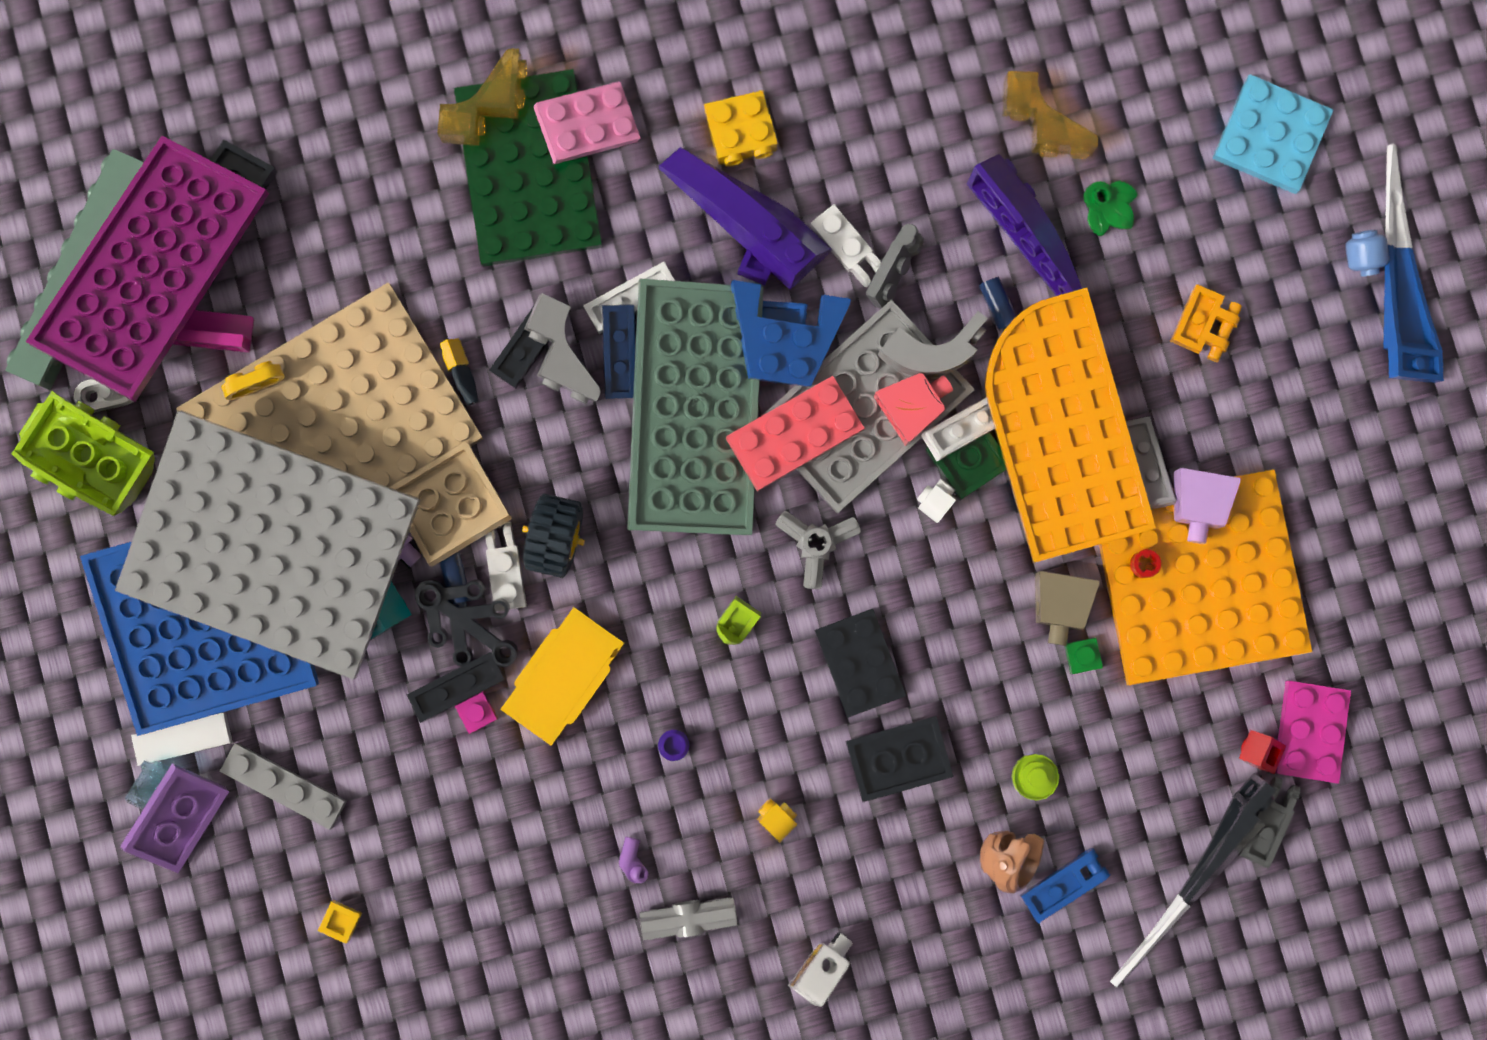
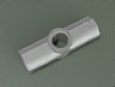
M733 897L700 902V900L675 903L672 907L639 913L643 940L677 935V937H690L703 934L705 930L737 926Z

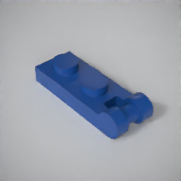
M1094 848L1084 851L1077 858L1020 894V897L1037 923L1042 922L1110 877L1111 874L1106 866L1102 867L1097 860L1098 854ZM1085 866L1091 872V875L1086 879L1080 872V869Z

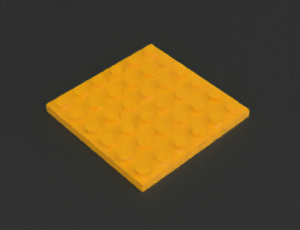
M1275 470L1235 476L1241 479L1227 523L1219 529L1209 528L1206 544L1187 541L1190 524L1174 520V505L1151 510L1156 529L1099 544L1127 685L1312 652ZM1146 549L1156 552L1161 559V569L1159 572L1149 578H1139L1134 575L1130 567L1133 555ZM1150 557L1145 559L1139 558L1138 563H1142L1138 565L1141 571L1146 569L1152 570L1153 565H1150V563L1153 562Z

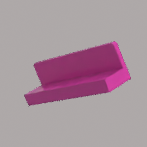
M194 310L173 345L250 353L254 318L245 315Z

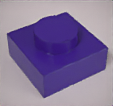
M747 249L737 275L765 286L771 270L767 266L762 265L752 255V252Z

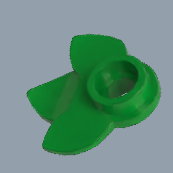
M1102 181L1091 183L1084 193V202L1089 208L1087 222L1091 230L1101 237L1106 233L1109 225L1118 229H1131L1134 225V213L1129 203L1136 199L1138 196L1137 191L1131 185L1122 181H1116L1111 184ZM1099 191L1103 194L1102 202L1099 201L1097 198V193Z

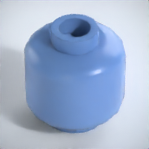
M1377 230L1352 234V239L1345 244L1348 267L1353 271H1360L1361 276L1379 274V268L1387 265L1389 262L1387 238L1384 235L1378 234Z

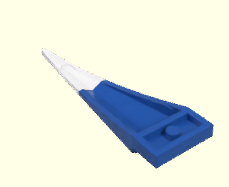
M1391 144L1387 147L1385 237L1387 238L1390 259L1388 264L1385 265L1383 349L1388 350L1389 378L1429 383L1444 381L1443 350L1419 277L1404 207L1397 150L1395 144Z

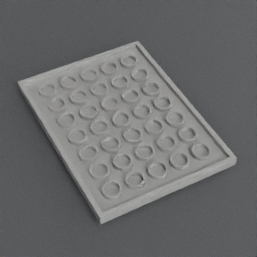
M178 411L115 591L354 680L357 678L421 499L187 412Z

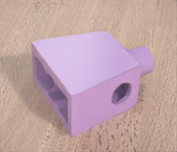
M1185 468L1174 471L1173 490L1176 498L1174 520L1190 524L1188 542L1206 544L1209 528L1219 529L1226 525L1241 478Z

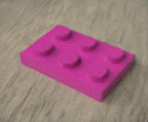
M1285 681L1278 741L1286 745V748L1275 774L1339 784L1351 690Z

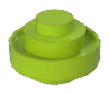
M1029 754L1016 762L1011 778L1014 788L1020 795L1026 799L1038 801L1046 799L1054 793L1058 786L1059 773L1051 759L1044 755Z

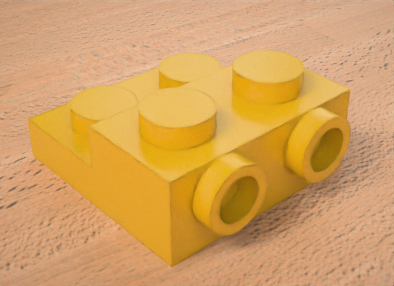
M763 90L704 104L718 165L735 166L742 163L743 159L754 156L755 159H764L777 151L778 143Z

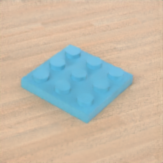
M1249 74L1212 159L1293 194H1297L1309 170L1333 109Z

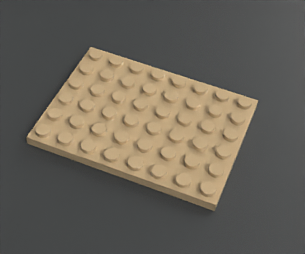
M389 282L236 372L245 375L255 371L254 367L256 365L272 361L273 364H280L285 376L282 381L247 396L226 400L221 386L226 383L224 379L176 408L177 411L187 412L386 487L394 485L465 441L471 447L484 439Z

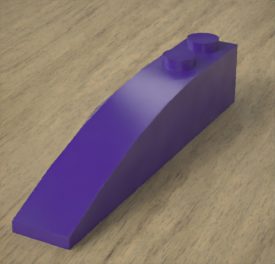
M681 147L659 165V169L746 250L748 249L752 252V255L762 265L767 266L771 273L789 290L832 251L829 245L790 209Z
M997 154L977 164L970 175L967 185L1052 292L1058 296L1082 289L1069 254L1055 227L1035 199L1036 193L1028 183H1023L1016 175L1017 170L1009 159L1004 160L1000 154Z

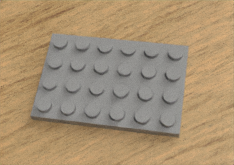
M892 299L823 360L811 387L795 385L764 413L770 412L829 377L834 376L865 429L799 467L797 470L837 514L922 438L920 434L910 444L905 446L874 399V395L878 390L911 377V375L894 369L878 357L880 349L899 327L903 328L921 343L933 345ZM957 370L944 375L953 387L951 393L940 399L946 410L923 432L936 426L975 390ZM941 376L929 377L926 379L929 383H932Z

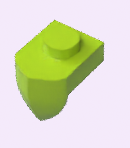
M735 596L717 621L716 629L718 636L723 643L729 645L742 643L761 617V612Z

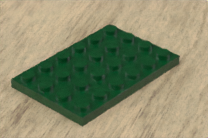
M574 69L454 88L482 267L602 248L588 155L554 164L534 110V105L537 102L577 92Z

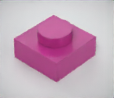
M481 692L455 706L469 734L498 720L485 692Z

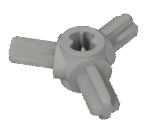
M784 511L775 523L778 528L798 541L796 546L802 550L801 558L806 559L803 585L807 589H821L824 560H829L830 552L837 550L835 545L861 532L859 524L854 517L827 528L825 524L820 527L815 526L813 523L807 526L788 511ZM810 537L823 538L825 542L821 546L823 550L818 551L816 547L810 548L808 545L812 541Z

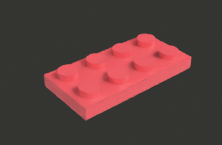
M831 376L729 434L725 439L758 492L857 435L865 428L834 376Z

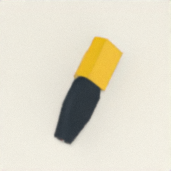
M447 339L440 343L442 356L448 371H452L457 388L467 405L479 402L476 383L470 368L467 366L469 362L460 339Z

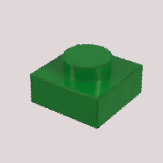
M1097 638L1067 643V646H1064L1070 675L1103 668Z

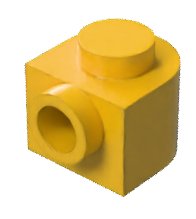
M770 798L758 810L761 815L757 820L780 843L798 825L794 821L798 815L786 803L779 806Z

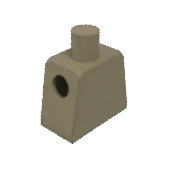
M1043 571L1035 573L1036 623L1050 625L1049 644L1067 646L1069 629L1082 630L1085 628L1098 590V580Z

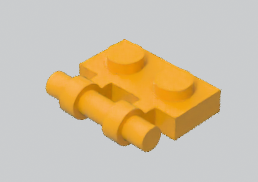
M1196 284L1192 289L1170 342L1197 354L1202 351L1204 344L1209 345L1211 349L1207 358L1211 361L1219 362L1222 353H1225L1229 347L1230 342L1228 339L1233 328H1237L1241 319L1239 313L1242 305L1231 302L1228 310L1220 308L1225 296ZM1215 319L1222 323L1217 335L1210 333Z

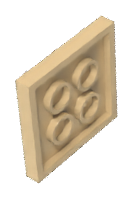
M467 441L389 487L421 499L410 528V533L426 562L431 567L512 519Z

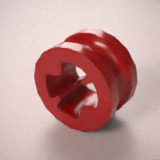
M1152 550L1139 551L1131 558V571L1139 578L1155 576L1161 569V559ZM1150 557L1153 562L1150 563V565H1153L1152 570L1146 569L1141 571L1138 566L1142 564L1138 563L1139 558L1145 559Z

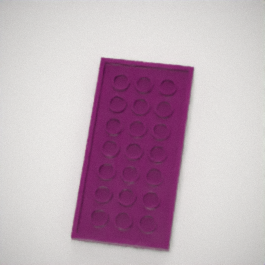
M161 136L25 342L136 402L269 193L261 186Z

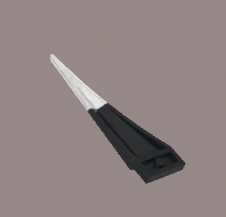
M1255 773L1232 797L1211 841L1176 898L1141 945L1111 979L1110 982L1116 988L1265 826V823L1255 814L1258 811L1263 812L1271 805L1274 800L1272 795L1276 790Z

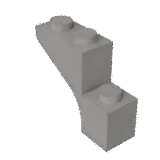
M542 293L539 295L524 328L530 332L529 337L542 344H546L547 340L552 342L537 376L543 378V385L553 390L559 391L560 387L571 391L570 397L581 403L587 404L589 400L597 401L600 395L599 386L571 350L565 338V321L571 306Z

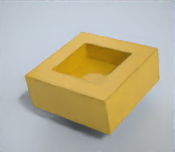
M333 900L326 911L318 931L347 944L362 913Z

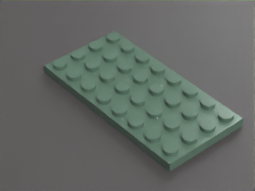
M639 279L627 530L752 535L754 485L725 438L757 419L759 380L749 379L747 375L741 343L742 335L739 320H737L736 304L731 285ZM761 287L757 314V316L761 318L763 306V287Z

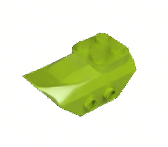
M51 391L44 403H38L19 433L20 441L12 455L23 465L33 470L30 476L46 485L51 481L59 486L56 492L72 501L77 497L112 516L122 513L136 500L154 469V452L118 431L121 425L106 416H103L101 420L93 416L95 409L79 400L76 404H73L54 391Z

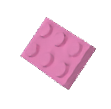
M621 82L537 102L534 105L537 119L554 164L629 145L640 140V135Z

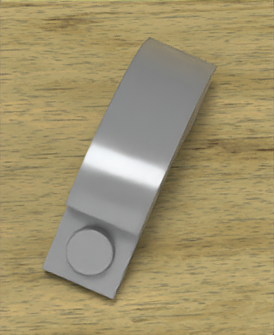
M977 311L953 340L941 345L921 343L903 328L899 327L880 349L878 357L894 369L911 376L923 373L926 378L949 374L965 365L975 355L977 349L969 342L971 341L973 344H976L986 332V329L982 326L988 318Z

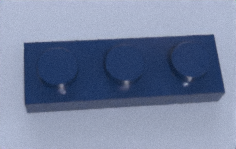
M602 305L605 399L633 398L635 373L634 305Z

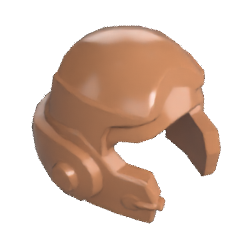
M998 831L991 833L983 842L980 850L981 868L996 883L999 890L1011 894L1021 891L1029 884L1037 871L1043 853L1044 839L1036 834H1028L1025 839L1016 840L1013 832Z

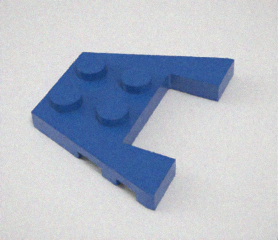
M733 280L731 282V290L735 298V311L742 335L741 343L748 378L811 387L848 310L851 299L822 295L817 326L773 320L757 316L761 284Z

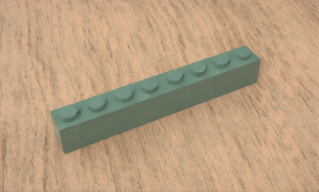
M112 149L110 155L104 158L99 178L89 188L88 200L83 210L79 211L75 217V227L70 237L61 246V256L57 264L48 273V283L43 293H40L34 302V312L30 320L25 322L21 329V338L18 345L8 355L5 371L51 390L63 363L30 346L25 341L144 163L143 161L115 149Z

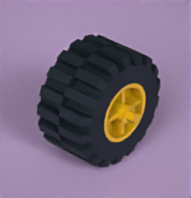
M545 493L542 494L534 507L529 527L523 526L522 532L527 533L523 557L526 570L560 578L566 576L571 568L577 546H584L585 543L584 539H579L583 519L581 502Z

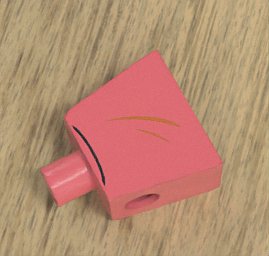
M919 373L878 390L874 395V399L904 445L907 446L946 410L940 399L951 393L953 387L944 375L929 383L924 374Z

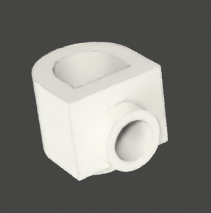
M942 479L939 480L934 488L927 485L917 498L921 503L918 509L938 523L957 498L953 495L955 489Z

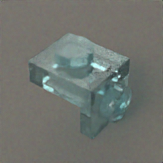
M146 760L143 761L141 764L142 772L125 797L127 803L142 810L145 808L169 769L168 766L161 762L154 761L152 764Z

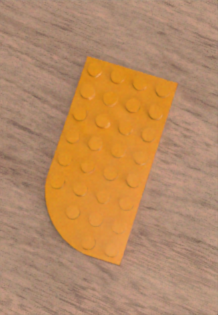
M1088 288L1044 299L1031 305L1012 320L997 340L987 366L985 390L1032 560L1035 563L1156 529V525Z

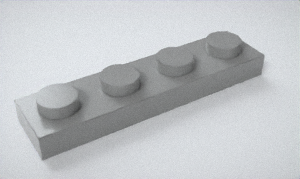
M234 743L220 769L221 773L329 830L333 829L347 803V800L239 743Z

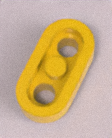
M266 361L254 367L255 371L245 375L243 373H236L225 378L226 383L221 386L225 399H238L282 381L285 376L280 364Z

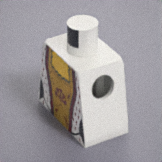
M837 932L828 946L818 944L788 986L811 1004L822 1007L850 964L843 957L853 943ZM825 958L830 962V968L827 972L822 968V962Z

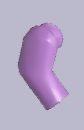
M625 836L619 859V867L628 880L633 883H643L648 878V870L637 857L640 840Z

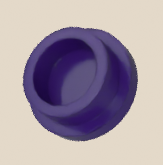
M679 730L666 731L659 739V752L669 761L681 760L689 751V740Z

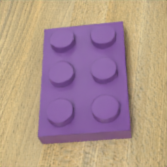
M172 763L121 844V848L124 852L179 873L229 793L228 789Z

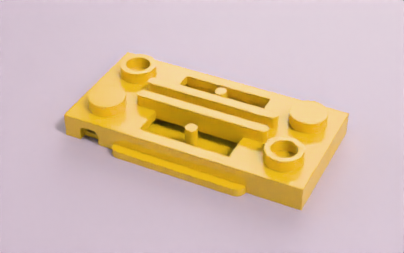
M573 607L560 627L550 631L514 682L516 688L500 710L552 746L567 724L575 722L611 670L609 665L625 643Z

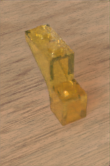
M510 48L505 51L482 87L472 98L456 104H440L437 134L442 143L479 145V138L484 136L486 127L485 117L481 116L518 118L519 108H524L525 92L520 89L521 79H526L527 60H523L519 49Z
M1007 72L1003 81L1002 116H1008L1015 121H1024L1032 117L1031 153H1040L1041 157L1046 158L1056 157L1058 154H1070V157L1074 159H1084L1094 153L1098 147L1096 134L1054 110L1044 101L1039 89L1038 72Z

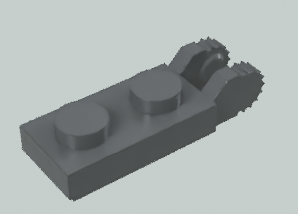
M909 223L903 226L889 247L865 292L876 308L881 309L894 298L902 275H905L910 268L912 256L919 254L922 249L921 246H923L924 238L918 233L919 230L916 225Z
M1274 776L1269 783L1276 790L1272 795L1274 797L1273 802L1263 812L1258 811L1255 814L1265 823V826L1238 854L1267 869L1270 868L1293 817V808L1301 791L1300 787L1293 784L1286 792L1283 805L1275 803L1283 779Z

